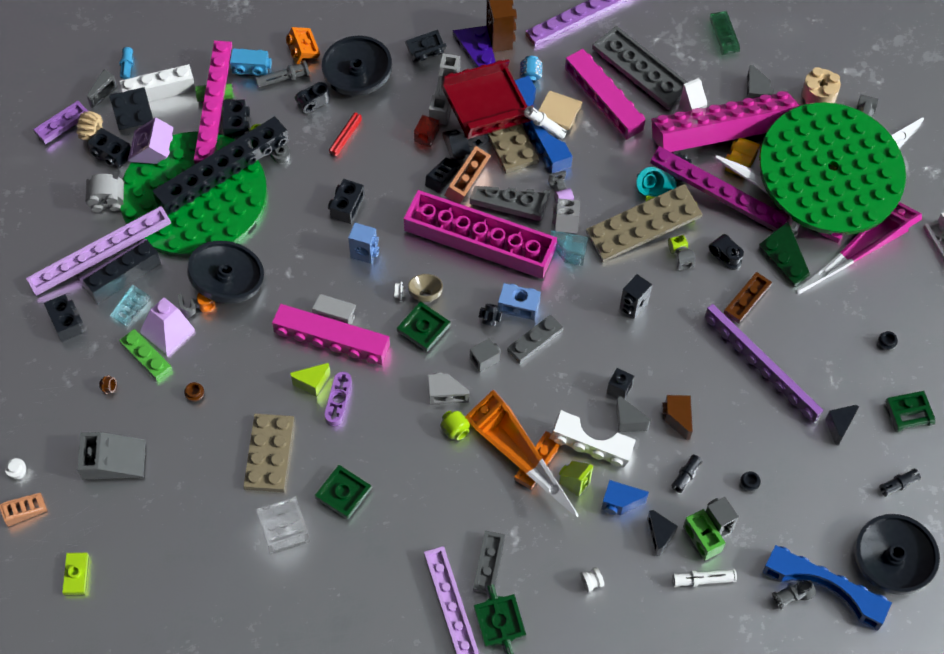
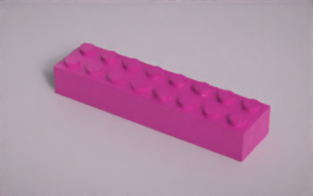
M780 91L777 94L745 98L742 101H730L722 105H711L702 109L695 108L692 111L676 112L667 116L660 115L657 118L651 119L652 138L658 146L669 152L763 134L767 133L774 122L783 114L800 105L788 92Z
M420 190L417 191L404 217V231L541 279L544 278L556 251L557 237Z

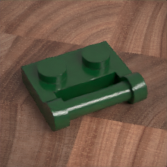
M925 391L889 397L885 401L896 432L926 424L931 426L936 423ZM924 412L925 417L902 421L901 419L902 416Z

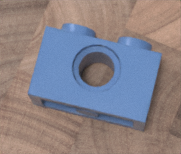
M354 223L348 237L350 258L372 264L374 257L377 258L380 247L377 246L379 237L377 236L376 228Z
M504 283L498 301L499 311L535 320L541 292L533 288L527 289L518 287L515 284Z

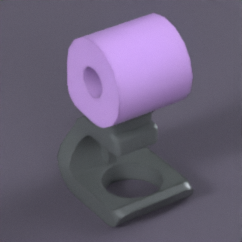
M566 170L549 174L548 183L556 191L554 197L557 204L558 198L574 200L571 188L565 187Z

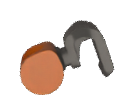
M182 293L178 294L181 313L187 319L196 313V308L200 309L201 312H209L215 307V301L198 293L197 299H190V307L187 308L183 304Z

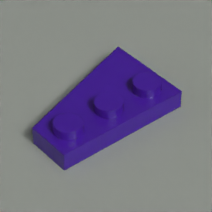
M487 26L453 30V36L455 39H458L460 46L467 52L469 59L476 68L484 64L488 65L496 62Z

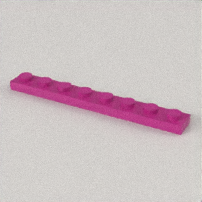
M214 40L194 156L195 164L215 153L232 52V42Z

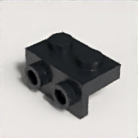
M438 30L405 41L412 61L418 60V62L428 59L427 56L433 54L434 56L443 54L447 47L446 43L443 44Z

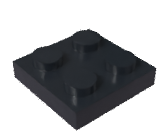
M145 87L109 95L118 130L144 125L153 119Z

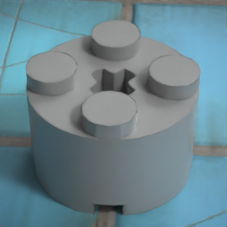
M111 174L92 175L90 180H86L85 202L91 207V211L99 213L106 209H110L113 212L121 210L124 200V181L118 177L117 180Z

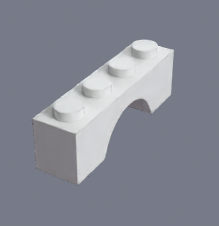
M560 411L550 435V439L554 440L557 444L570 446L577 452L588 453L595 459H603L615 467L623 468L630 460L636 441L620 433H616L608 440H595L583 431L579 417L564 411Z

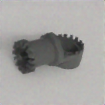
M806 579V581H800L794 586L789 583L785 589L778 593L773 592L772 597L782 610L785 605L794 600L805 601L812 599L816 595V589L812 581Z

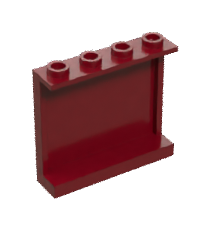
M509 59L498 60L492 64H484L477 68L465 69L462 72L450 73L444 76L441 88L467 139L532 121L524 115V111L528 106L508 69Z

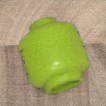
M448 411L442 416L443 420L440 427L449 439L461 440L468 435L470 423L460 411Z

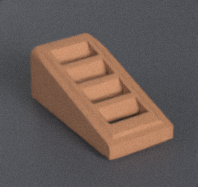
M41 492L0 504L4 522L8 527L47 512ZM37 500L39 508L35 509L33 502ZM29 504L31 510L27 511L25 505ZM21 507L22 512L18 513L17 508Z

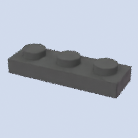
M549 315L507 347V351L521 364L563 331V326L552 315Z
M485 531L473 586L474 592L488 594L486 586L496 585L505 534Z

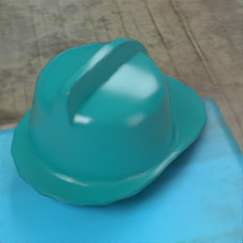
M647 167L637 174L636 186L643 195L657 197L677 188L674 177L656 167Z

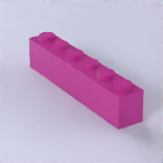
M581 49L566 57V71L626 140L644 131L646 121L644 115L637 111L634 104L624 96L621 89L615 86L613 80L603 72L600 65L594 62L590 54Z
M280 304L272 322L273 330L279 336H289L296 341L312 343L316 347H325L335 353H345L352 358H361L371 364L378 363L382 365L390 347V338L387 335L284 304Z

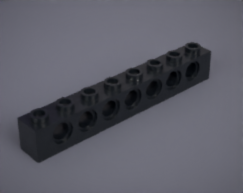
M275 116L154 189L152 192L155 201L159 206H162L167 216L178 211L182 206L193 202L200 195L209 192L213 187L225 182L226 179L234 174H238L242 169L254 164L263 156H267L276 148L285 145L289 141L287 129Z

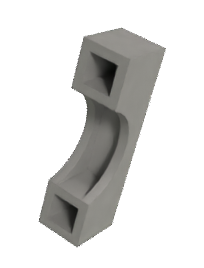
M444 53L442 55L435 95H432L429 107V122L447 125L451 106L441 85L444 76L460 72V56Z

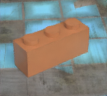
M475 146L449 185L444 196L455 203L461 204L491 155Z

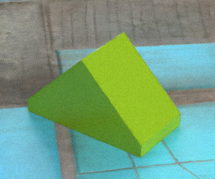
M329 363L290 373L294 386L316 397L331 375Z

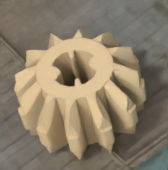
M84 111L80 114L76 131L79 139L88 142L100 128H103L101 115L92 111Z

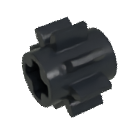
M485 304V308H480L478 317L482 318L483 324L496 326V322L501 321L503 312L499 311L498 305Z

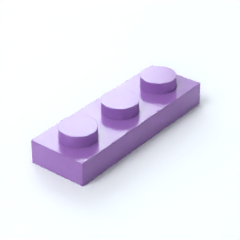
M76 101L33 130L42 142L47 144L76 125L78 119H80V114L84 111L88 112V110L79 101Z

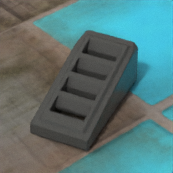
M105 69L87 95L91 108H95L117 87L114 75Z

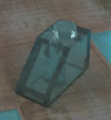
M551 230V236L557 237L556 252L562 260L571 265L583 266L588 237Z

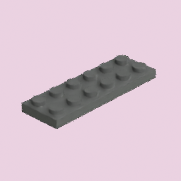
M618 26L592 44V49L666 109L669 110L680 101L683 85L688 82Z

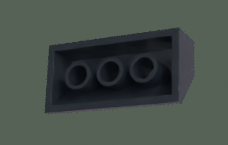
M143 238L78 275L77 279L93 300L99 304L161 265L158 252L147 239Z

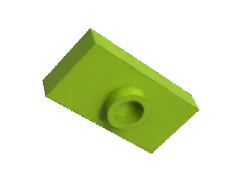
M66 553L63 595H85L88 553Z

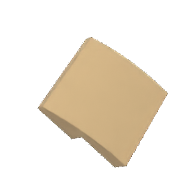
M549 91L539 112L545 113L547 118L554 121L560 127L569 130L581 109L582 101Z

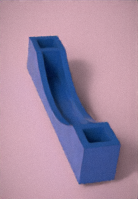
M526 76L514 80L527 106L533 105L536 88L530 77ZM533 121L523 123L524 127L527 126L530 139L536 143L537 152L542 154L545 167L549 168L551 173L572 166L573 156L565 142L550 135L543 127L536 126Z
M775 545L762 571L763 574L779 582L806 581L808 579L812 583L829 589L846 602L859 622L877 631L883 625L892 605V602L888 601L886 597L874 594L862 585H855L849 582L846 577L835 575L829 572L826 567L817 566L806 557L797 556L782 546Z

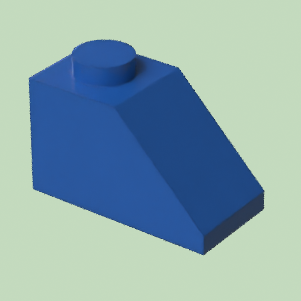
M609 480L601 509L611 515H622L645 504L649 492Z

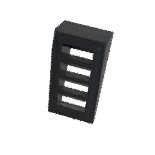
M445 157L426 175L425 186L440 193L461 168V164Z

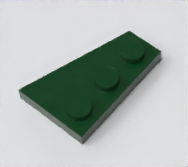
M786 222L759 244L764 253L795 287L810 276L789 222Z

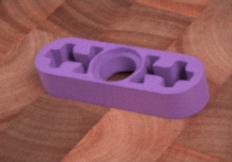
M339 372L334 377L325 410V421L329 426H338L343 421L352 387V379L347 372ZM342 379H346V382H344L342 390L340 389V381H342ZM336 395H341L344 397V400L336 403L333 401V398ZM334 408H335V409H337V410H336L337 417H335L334 419H331V416H333Z

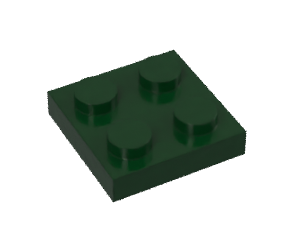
M420 301L397 327V332L428 352L451 326V321Z
M338 465L315 494V499L348 520L371 491L372 485Z

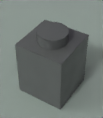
M489 338L470 349V359L478 371L482 372L500 362L501 350Z

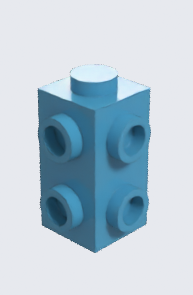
M233 49L230 61L232 73L239 75L268 74V69L272 67V59L269 58L268 51Z

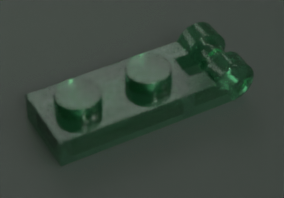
M727 11L710 13L709 18L720 45L721 54L726 55L728 52H740V45Z

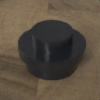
M886 331L880 334L878 338L880 347L885 350H892L897 346L898 339L893 332Z
M752 471L745 472L740 478L742 488L747 491L757 490L761 483L758 474Z

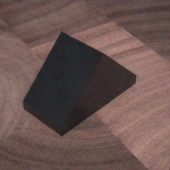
M858 405L834 409L828 412L825 420L836 445L839 446L859 408Z
M650 510L647 520L655 555L660 556L676 534L678 526L656 511Z

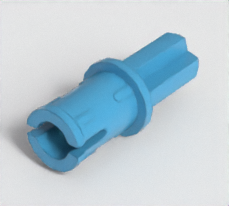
M130 47L122 49V59L119 62L121 66L120 78H123V80L130 78L131 68L134 65L132 61L133 49Z

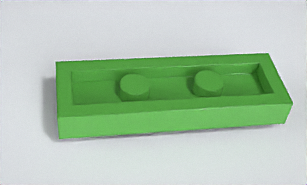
M135 329L119 340L120 344L156 381L172 370L171 365Z

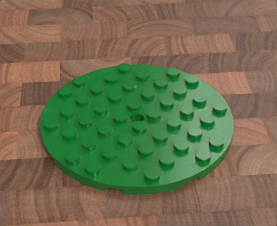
M827 102L811 103L788 111L770 127L760 149V176L771 200L780 210L783 209L789 214L793 221L820 233H845V235H850L874 228L894 211L904 192L906 168L896 141L871 116L846 105ZM828 165L837 166V170L829 169Z
M199 131L172 135L173 139L170 142L168 157L157 164L131 162L122 178L124 181L123 205H121V213L126 224L160 207L155 201L152 191L195 165L194 156ZM218 134L215 152L235 140ZM257 160L254 164L242 169L238 174H234L226 179L225 182L216 185L209 192L200 195L193 202L187 203L178 211L169 214L168 218L171 224L144 239H147L157 252L175 257H190L196 248L211 241L221 240L238 243L248 235V231L254 224L258 223L266 205L267 184L260 162Z

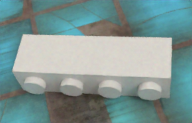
M189 64L120 80L122 92L145 87L149 102L196 91Z

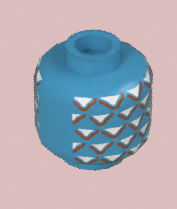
M526 56L520 62L521 78L529 76L532 82L535 83L536 80L542 77L543 64L538 57Z

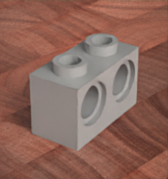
M558 198V204L553 207L552 224H556L555 231L578 233L580 200Z

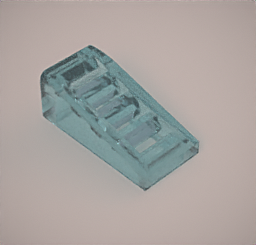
M132 284L110 316L127 326L151 297ZM135 295H137V296L140 297L139 300H137L136 298H134ZM130 301H133V302H135L136 304L133 306V305L129 304V302H130ZM127 306L132 310L128 312L124 308ZM122 312L125 315H127V317L123 318L119 315V313Z

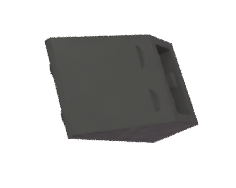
M81 432L77 470L82 480L143 478L146 440L105 432Z

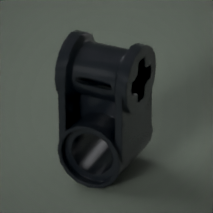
M317 82L296 94L295 101L300 103L304 113H311L330 101L329 89L326 83Z
M722 234L709 244L708 247L711 254L724 263L727 268L732 270L740 268L744 251L728 235Z

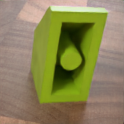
M571 461L568 466L564 465L560 470L559 484L579 497L591 482L593 465Z

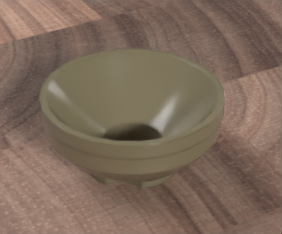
M420 274L409 281V294L419 302L430 303L442 294L443 283L435 275ZM429 293L430 296H421V294Z

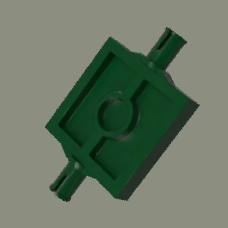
M488 585L486 589L489 599L473 606L484 646L503 645L505 654H514L511 642L526 636L515 594L505 597L497 596L495 585Z

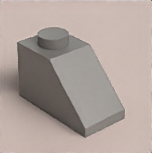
M434 373L433 375H428L430 405L469 402V390L449 374Z

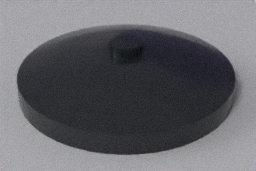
M350 36L335 42L327 49L322 59V72L326 83L335 91L351 96L366 95L378 90L388 81L392 72V58L388 48L379 40L368 36Z
M220 240L202 244L192 252L188 261L187 275L192 286L206 298L221 303H239L252 298L258 293L264 279V268L260 259L250 249L235 242Z
M885 514L875 517L861 529L855 542L854 553L859 570L872 585L887 593L896 595L916 593L924 589L933 580L939 568L940 553L936 540L925 526L908 516Z

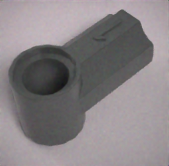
M861 94L857 110L873 118L878 98Z

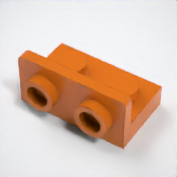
M291 27L286 36V43L289 46L295 64H300L302 58L318 59L320 51L311 29Z

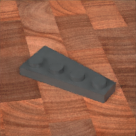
M474 186L469 204L541 221L550 190H543V193L534 192V189L516 191V188L499 190L498 187Z

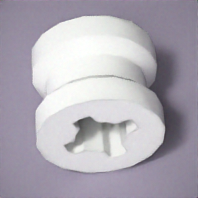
M597 567L592 568L590 572L584 571L580 573L582 583L587 592L593 591L595 587H604L602 575Z

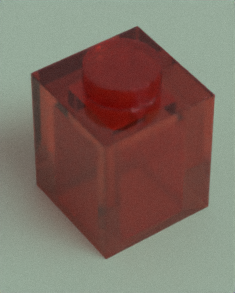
M422 115L414 130V141L420 145L431 147L439 132V120Z

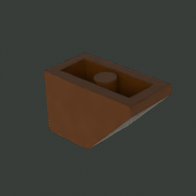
M667 395L661 407L662 414H665V422L686 440H690L693 432L691 395Z

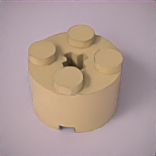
M815 67L806 76L801 91V97L804 98L805 104L835 103L841 87L840 76L830 70Z

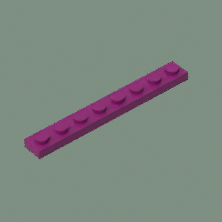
M660 146L650 161V164L773 231L783 226L789 217Z

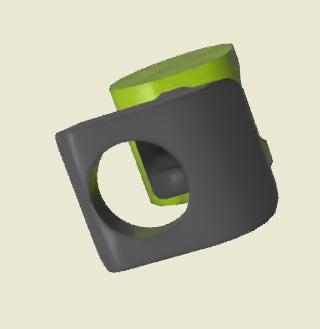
M681 235L669 238V250L671 254L677 253L678 256L677 270L694 267L695 254L688 249L686 237Z

